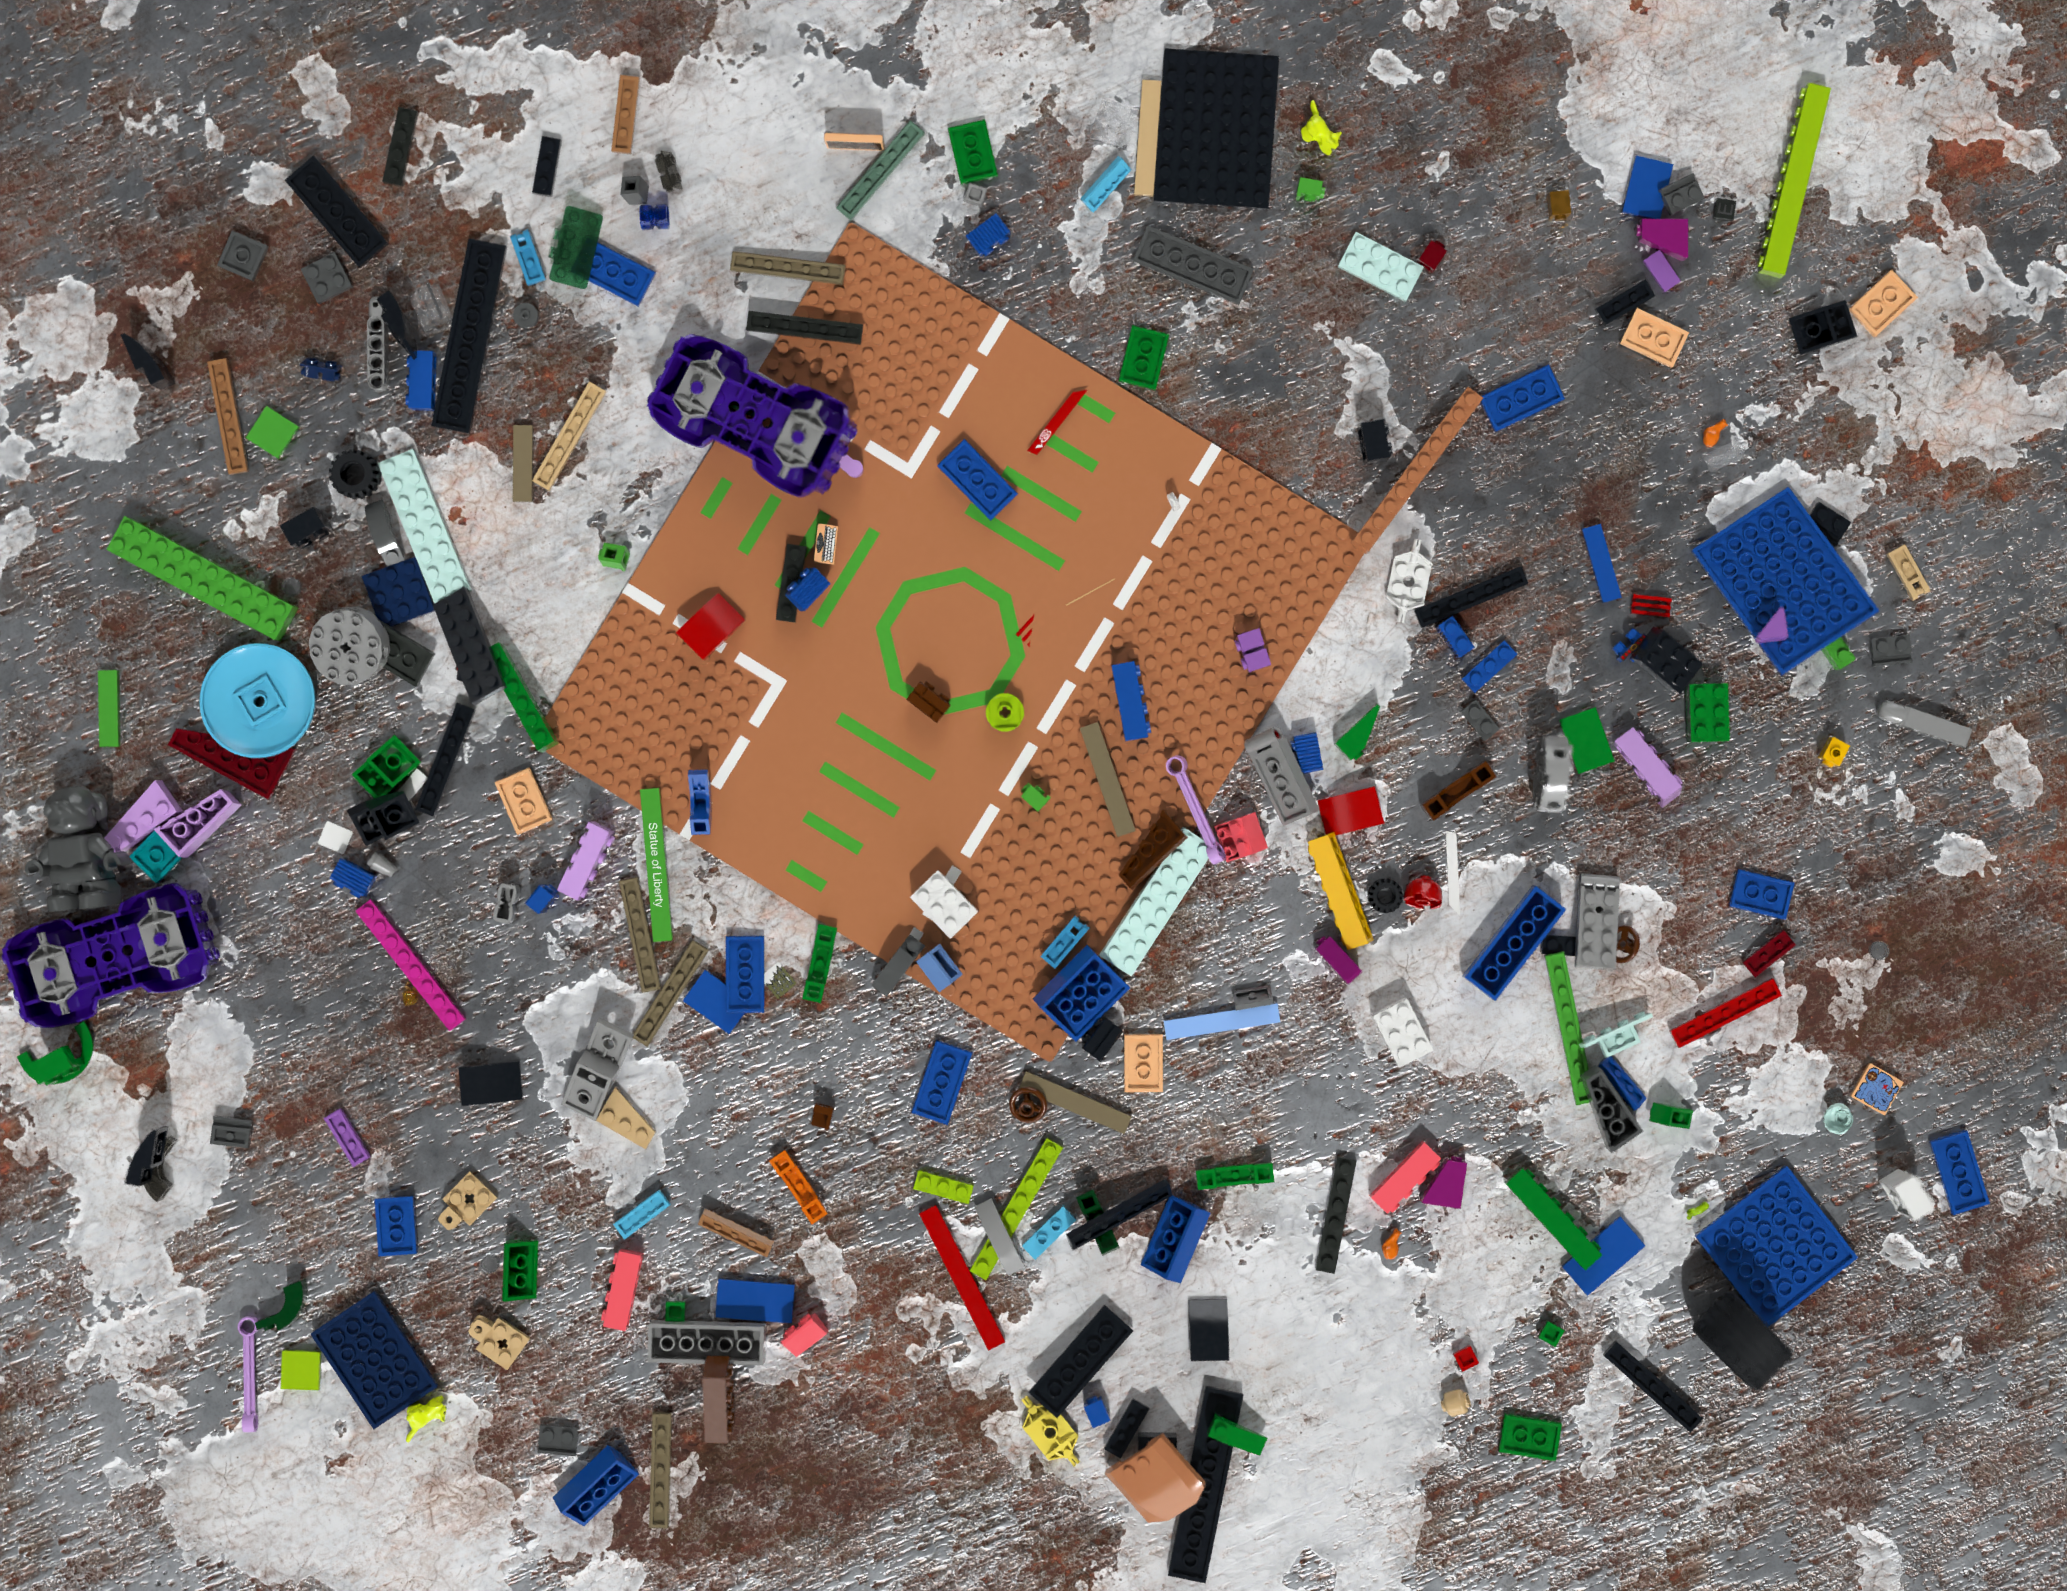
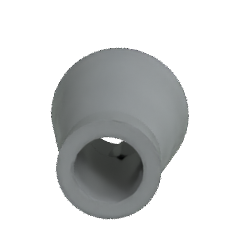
M375 852L367 863L371 867L370 869L390 877L397 869L382 853L378 854Z

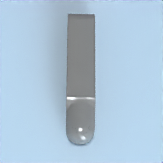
M372 297L369 301V319L367 321V382L373 390L384 392L389 386L388 327L381 317L384 311L376 300L378 297ZM381 321V327L375 330V322ZM381 340V341H382L381 347L378 348V349H375V348H374V343H375V341ZM377 359L382 360L379 368L374 367V362ZM377 378L382 379V384L379 387L374 385Z
M1890 701L1882 702L1877 710L1879 718L1886 722L1961 748L1967 747L1972 729Z

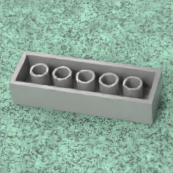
M651 1320L648 1324L647 1362L705 1364L706 1356H730V1364L764 1365L766 1323Z

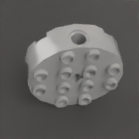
M342 607L322 616L314 625L309 639L310 656L317 670L328 680L340 685H357L376 676L386 665L390 653V641L386 629L383 628L381 622L377 620V617L372 612L360 607Z
M1541 735L1535 756L1537 768L1536 772L1533 773V806L1536 811L1561 813V811L1566 810V800H1569L1570 788H1567L1569 773H1572L1573 761H1570L1573 746L1569 745L1567 737Z

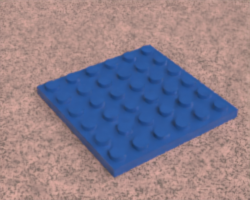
M1786 1165L1694 1235L1751 1310L1768 1326H1771L1858 1258Z

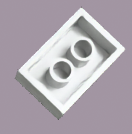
M939 870L910 897L950 939L978 912Z
M1404 997L1371 1014L1397 1067L1400 1068L1434 1051L1407 998Z
M1897 1169L1879 1180V1183L1900 1215L1916 1221L1934 1210L1932 1205L1934 1201L1928 1193H1924L1921 1188L1923 1183L1918 1176Z

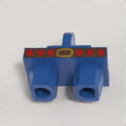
M1632 628L1625 635L1631 642L1628 647L1621 641L1612 647L1618 656L1616 659L1621 662L1634 653L1646 637L1645 633L1640 634Z

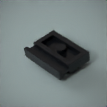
M1817 502L1810 513L1811 518L1830 544L1837 546L1851 522L1820 502Z

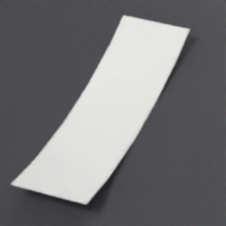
M416 769L397 792L404 791L408 801H410L428 777L419 769Z

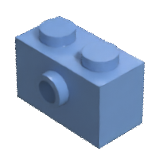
M940 944L916 961L938 992L963 975Z

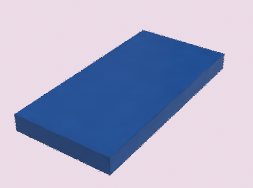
M588 237L570 270L571 273L637 307L640 306L656 275V272Z
M1548 364L1481 396L1483 399L1480 403L1494 432H1497L1561 402L1565 398Z
M965 439L937 465L990 521L1018 495Z
M726 936V1013H764V936Z
M936 1040L911 1113L948 1125L973 1052Z
M1962 1130L1930 1140L1929 1144L1951 1214L1956 1215L1990 1204L1968 1131Z
M1620 1216L1590 1241L1594 1240L1602 1248L1599 1251L1602 1256L1586 1271L1573 1257L1562 1265L1563 1269L1587 1296L1645 1247V1244Z
M719 1278L715 1317L792 1324L795 1284Z

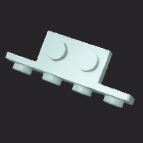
M1644 1011L1634 1015L1635 1019L1622 1020L1617 1023V1027L1613 1029L1607 1027L1601 1030V1034L1596 1037L1590 1035L1583 1038L1584 1042L1580 1043L1579 1046L1580 1048H1586L1598 1042L1604 1057L1608 1058L1640 1043L1641 1041L1634 1025L1652 1018L1653 1015L1652 1013L1645 1014Z

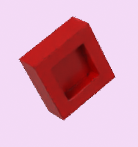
M1470 1345L1453 1353L1462 1372L1479 1364Z

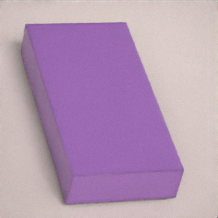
M1660 250L1642 261L1663 293L1681 282Z

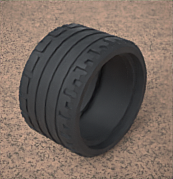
M1725 1292L1693 1324V1332L1753 1391H1759L1792 1358L1791 1349L1732 1292Z

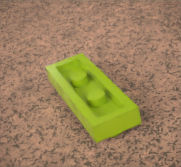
M918 1170L913 1189L969 1204L974 1185Z

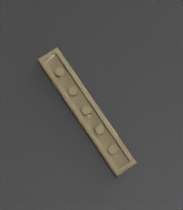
M733 251L730 271L844 285L846 265Z
M1098 722L1080 728L1117 837L1136 831Z
M634 877L620 880L619 885L641 991L645 993L662 989L639 878Z
M695 940L691 941L634 1031L633 1038L646 1047L649 1046L709 949Z
M1028 1071L1025 1072L1019 1088L1033 1087L1045 1096L1046 1101L1125 1134L1132 1118L1129 1114Z
M672 1412L652 1413L649 1528H669Z

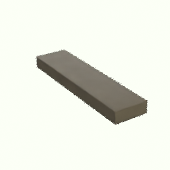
M513 425V502H533V425Z

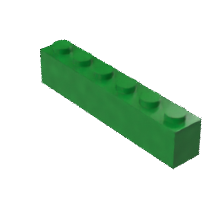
M500 642L492 645V651L507 686L503 690L537 751L543 753L559 744L506 647Z
M1521 1167L1504 1183L1586 1271L1602 1256L1599 1252L1602 1248L1594 1240L1590 1242L1586 1237L1588 1233L1581 1226L1576 1227L1573 1223L1575 1219L1568 1211L1564 1213L1560 1209L1562 1205L1555 1197L1551 1199L1546 1194L1548 1192L1547 1188L1542 1183L1537 1184L1533 1180L1535 1175L1528 1168L1524 1170Z

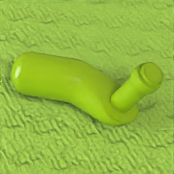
M1703 1202L1696 1208L1688 1209L1687 1219L1691 1220L1692 1216L1702 1214L1709 1208V1204Z

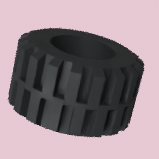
M349 449V451H343L342 455L338 454L335 457L336 461L332 460L331 465L333 467L332 469L329 468V473H331L329 479L333 482L331 485L337 489L338 493L357 500V498L365 499V496L370 497L373 495L372 491H377L378 488L376 486L381 483L379 477H382V473L379 472L380 468L376 463L377 461L371 455L360 450ZM354 464H361L365 471L363 480L357 485H350L346 479L347 470Z

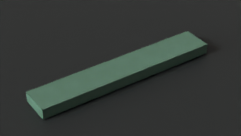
M910 120L839 203L836 209L852 221L925 135V132Z

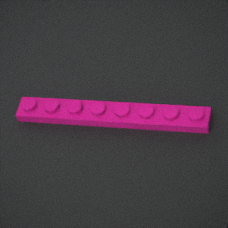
M370 899L357 909L356 913L447 1029L452 1031L466 1020L375 902Z

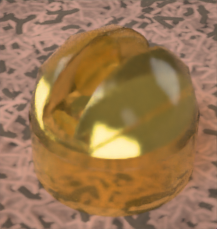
M413 990L403 991L404 1005L410 1006L417 1003L418 998L414 996L418 994Z

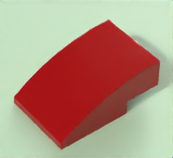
M718 593L698 610L676 634L705 661L746 620Z
M1375 786L1317 800L1325 834L1334 832L1336 836L1385 824Z

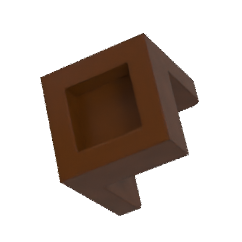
M816 1102L811 1125L825 1128L826 1131H829L835 1107Z

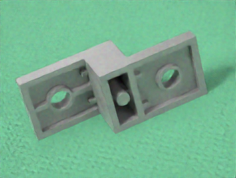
M599 1018L588 1046L576 1064L561 1105L596 1121L607 1093L619 1074L634 1034ZM606 1040H611L614 1045H609ZM581 1094L588 1096L589 1100L584 1099Z

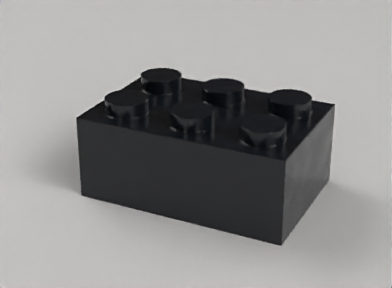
M1652 627L1630 657L1669 691L1677 694L1683 692L1703 665L1700 660L1666 631L1656 627Z

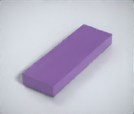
M342 1108L324 1118L353 1167L371 1157Z

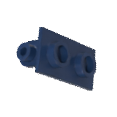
M307 358L300 363V366H304L301 369V374L305 377L319 379V374L322 373V380L340 381L341 373H338V371L343 368V365H338L335 361L320 362L316 358Z

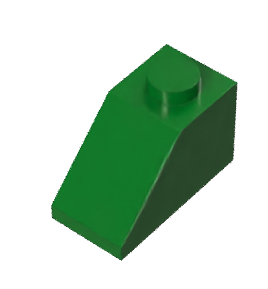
M1653 1102L1649 1121L1671 1127L1690 1129L1693 1110Z

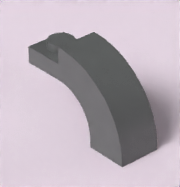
M383 499L365 505L366 519L373 541L379 554L381 553L386 566L405 561V556L395 537L390 514Z
M909 935L871 986L887 997L925 945L912 935Z

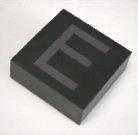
M1717 198L1713 218L1733 221L1736 201Z

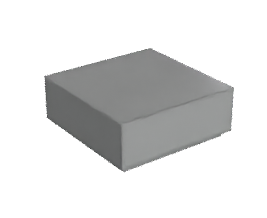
M969 182L963 201L982 208L988 188Z

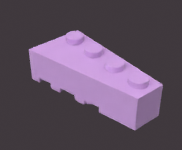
M1631 728L1615 740L1614 746L1630 766H1635L1634 771L1642 781L1646 780L1648 791L1651 795L1658 796L1660 799L1658 804L1663 808L1680 795L1682 781L1676 774H1671L1669 771L1670 767L1665 760H1660L1657 757L1656 749L1652 745H1647L1644 741L1646 738L1640 730L1636 731L1634 728Z
M155 780L104 838L112 846L114 852H126L149 836L155 828L164 825L168 820L181 814L183 810L162 780Z
M220 789L200 801L199 804L188 808L181 815L173 817L167 823L158 826L154 830L178 857L188 858L241 806V803L229 791Z
M588 822L586 828L589 831L582 835L579 841L581 848L580 850L577 849L573 854L570 862L572 866H568L557 889V891L577 901L586 897L589 891L587 886L590 880L594 881L598 871H596L598 864H602L607 854L604 852L607 846L611 847L615 840L613 836L614 831L596 822Z

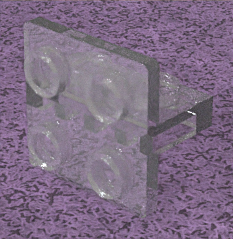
M429 282L424 283L410 297L411 304L418 315L419 323L425 332L435 325L452 321L453 316L439 284L430 286Z

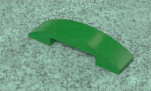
M818 924L812 959L802 997L804 1000L822 1002L837 934V928Z
M1273 1163L1242 1164L1196 1170L1198 1190L1275 1182Z

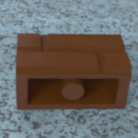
M920 681L906 700L934 722L938 723L951 707L948 703L950 699L942 693L937 695L933 691L935 687L927 681L924 684Z

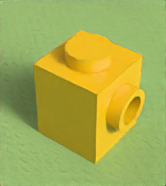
M1828 737L1818 758L1823 760L1822 764L1830 768L1840 766L1850 745L1835 737Z

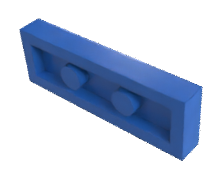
M1504 640L1461 680L1473 693H1476L1508 664L1517 653Z
M1612 1056L1604 1057L1598 1064V1067L1604 1072L1614 1089L1622 1096L1632 1110H1637L1647 1099L1646 1096Z

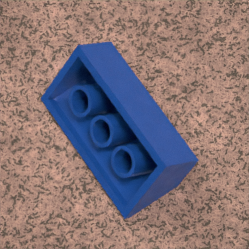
M1174 1195L1169 1197L1141 1262V1266L1166 1280L1181 1284L1210 1212Z
M607 1445L552 1498L560 1513L585 1526L631 1483L639 1473L619 1451Z

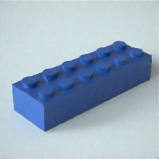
M1532 885L1462 977L1489 998L1496 1001L1567 909L1537 886Z

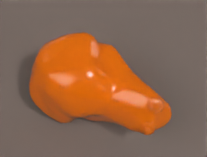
M1725 419L1704 430L1703 443L1705 446L1712 448L1718 442L1720 432L1728 426Z
M1397 1228L1394 1229L1393 1233L1381 1247L1386 1259H1395L1398 1254L1399 1246L1397 1240L1402 1232Z

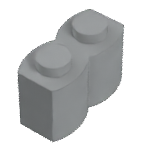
M502 883L497 892L498 903L494 909V920L496 922L507 924L514 922L517 915L516 903L521 893L519 885Z

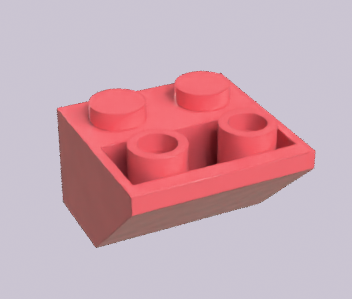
M1256 812L1214 826L1218 840L1225 851L1226 862L1249 856L1268 848Z
M815 1312L811 1316L808 1313L800 1319L796 1327L792 1325L784 1331L781 1343L797 1357L824 1337L829 1330Z

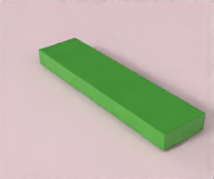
M98 670L99 747H120L119 670Z

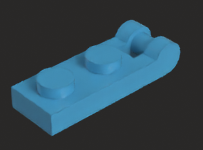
M527 229L522 234L511 235L510 238L527 285L531 286L545 281L546 277L530 231ZM526 240L527 245L520 247V242Z
M1075 915L1040 957L1055 969L1090 927L1086 924L1083 925ZM1073 926L1079 931L1076 936L1070 931Z

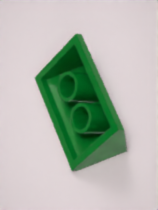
M508 1240L504 1243L503 1302L536 1298L538 1241Z

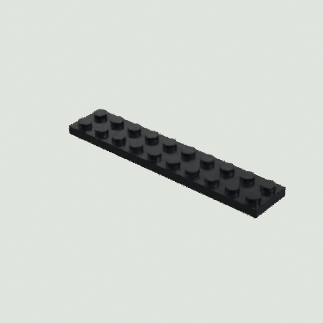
M468 238L432 427L467 434L471 433L506 257V245Z
M1205 1386L1190 1465L1204 1479L1206 1485L1197 1503L1179 1515L1168 1576L1206 1584L1233 1446L1209 1437L1207 1430L1215 1414L1238 1424L1243 1393Z

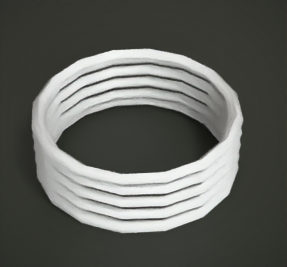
M1173 492L1167 494L1173 511L1179 510L1180 505Z

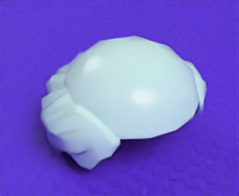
M1842 1103L1831 1105L1826 1109L1823 1116L1825 1127L1829 1132L1835 1134L1846 1133L1854 1121L1850 1109Z

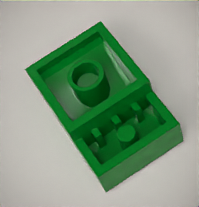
M393 735L366 759V762L352 774V778L374 799L391 794L421 764V761Z

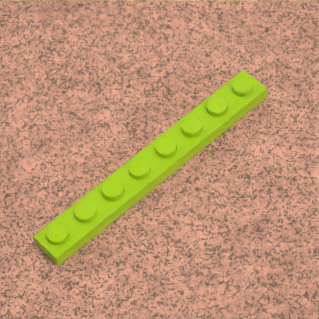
M1049 1138L1045 1139L1001 1215L1010 1238L1063 1149L1061 1145ZM989 1238L970 1268L972 1273L984 1280H987L999 1259Z

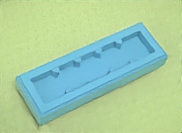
M1117 156L1080 200L1094 213L1132 169L1121 157Z
M659 1189L613 1225L625 1240L670 1206L671 1203Z
M1062 1206L1022 1247L1036 1260L1076 1221V1218Z

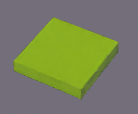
M282 1350L280 1389L320 1390L322 1351Z

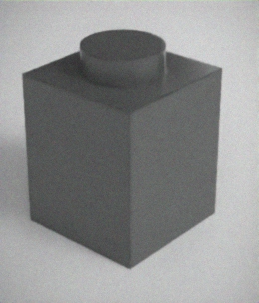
M622 177L620 195L629 205L647 204L649 186L642 177Z

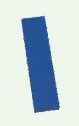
M1601 524L1581 529L1602 603L1622 598Z

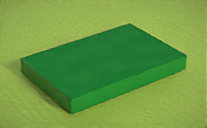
M985 119L948 128L961 185L998 177Z
M1132 325L1118 382L1156 391L1169 334Z
M1596 707L1558 720L1564 737H1567L1569 745L1573 746L1571 758L1577 774L1615 762Z
M1504 1413L1498 1451L1556 1462L1562 1423Z

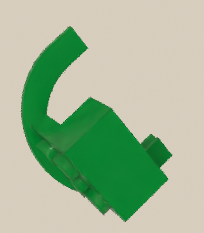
M85 1021L74 1026L82 1045L80 1058H74L68 1045L62 1046L35 1061L30 1051L17 1056L23 1070L32 1079L36 1080L38 1085L45 1084L48 1086L50 1084L68 1082L80 1075L88 1066L93 1054V1038Z

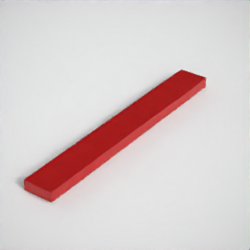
M937 1205L920 1212L919 1215L988 1351L1005 1343L1006 1341Z

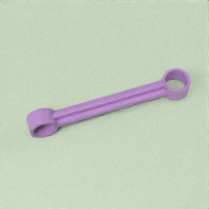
M1173 756L1167 760L1166 770L1170 775L1175 776L1207 846L1206 852L1212 864L1222 862L1226 859L1225 851L1221 844L1216 841L1187 776V761L1183 756ZM1173 759H1178L1182 763V770L1180 772H1175L1172 769L1171 762Z
M247 1316L238 1323V1331L243 1335L244 1414L242 1416L243 1432H256L258 1429V1414L256 1413L255 1333L258 1330L255 1325L253 1332L248 1333L244 1331L243 1322L249 1319L255 1325L258 1319L254 1316Z

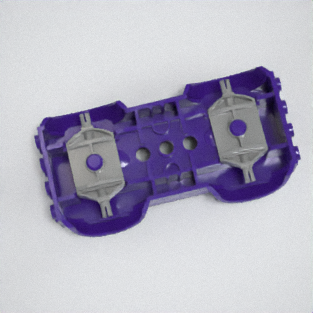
M690 334L680 337L675 342L673 353L666 360L662 375H659L656 380L657 386L647 399L650 416L661 428L689 445L703 448L716 441L752 459V466L757 474L776 488L793 496L803 498L814 491L824 494L825 491L829 490L832 484L830 480L833 474L838 472L840 468L839 462L842 456L844 457L849 450L848 444L851 439L855 438L858 431L856 429L858 425L850 419V411L847 405L830 395L804 385L793 384L786 389L750 371L748 358L744 354L713 339ZM732 401L739 403V409L736 412L729 410V404ZM753 409L755 416L752 419H747L746 412ZM769 417L773 420V425L771 428L766 429L763 427L762 422L765 418Z
M170 883L126 899L120 903L118 913L80 925H76L69 918L55 919L29 928L8 939L2 949V960L7 964L9 971L7 975L14 987V998L20 1006V1017L24 1019L25 1023L28 1022L34 1027H62L93 1017L97 1014L100 1000L141 987L148 993H166L189 988L203 982L208 976L211 965L219 963L220 953L213 943L214 934L207 924L209 919L201 905L203 903L201 894L197 890H186L178 883ZM127 944L133 947V953L130 956H126L123 953V947ZM106 951L113 953V959L110 962L104 957ZM89 956H93L97 960L94 967H89L86 964V959Z

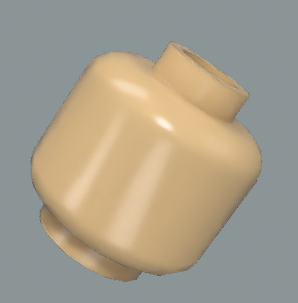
M1457 1389L1444 1394L1441 1407L1443 1412H1447L1451 1417L1467 1413L1468 1408L1471 1407V1402L1467 1392Z

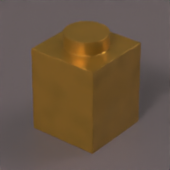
M1569 190L1549 192L1547 195L1549 219L1555 218V221L1566 220V217L1571 214Z

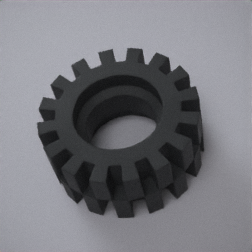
M1379 879L1373 882L1368 891V901L1371 907L1381 913L1394 912L1403 902L1404 894L1402 893V888L1392 879ZM1388 888L1392 891L1393 898L1389 903H1382L1379 900L1378 894L1380 890Z

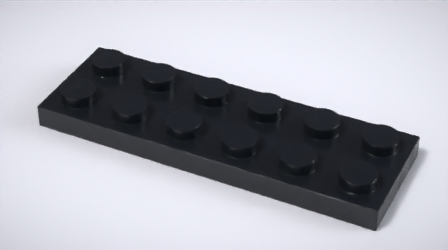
M314 155L285 179L286 183L359 268H362L389 244Z
M463 587L433 604L471 704L476 705L507 688L468 588Z
M1103 1305L1028 1393L1052 1415L1058 1418L1130 1336L1133 1330L1106 1305Z

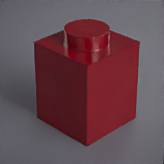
M1431 240L1417 263L1433 273L1447 252L1444 249L1445 246L1439 241L1434 242Z

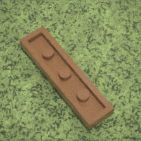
M620 75L611 149L613 153L630 155L632 153L640 84L639 77Z
M704 1209L698 1225L765 1257H768L774 1243L768 1237L753 1232L751 1229L745 1228L707 1209Z

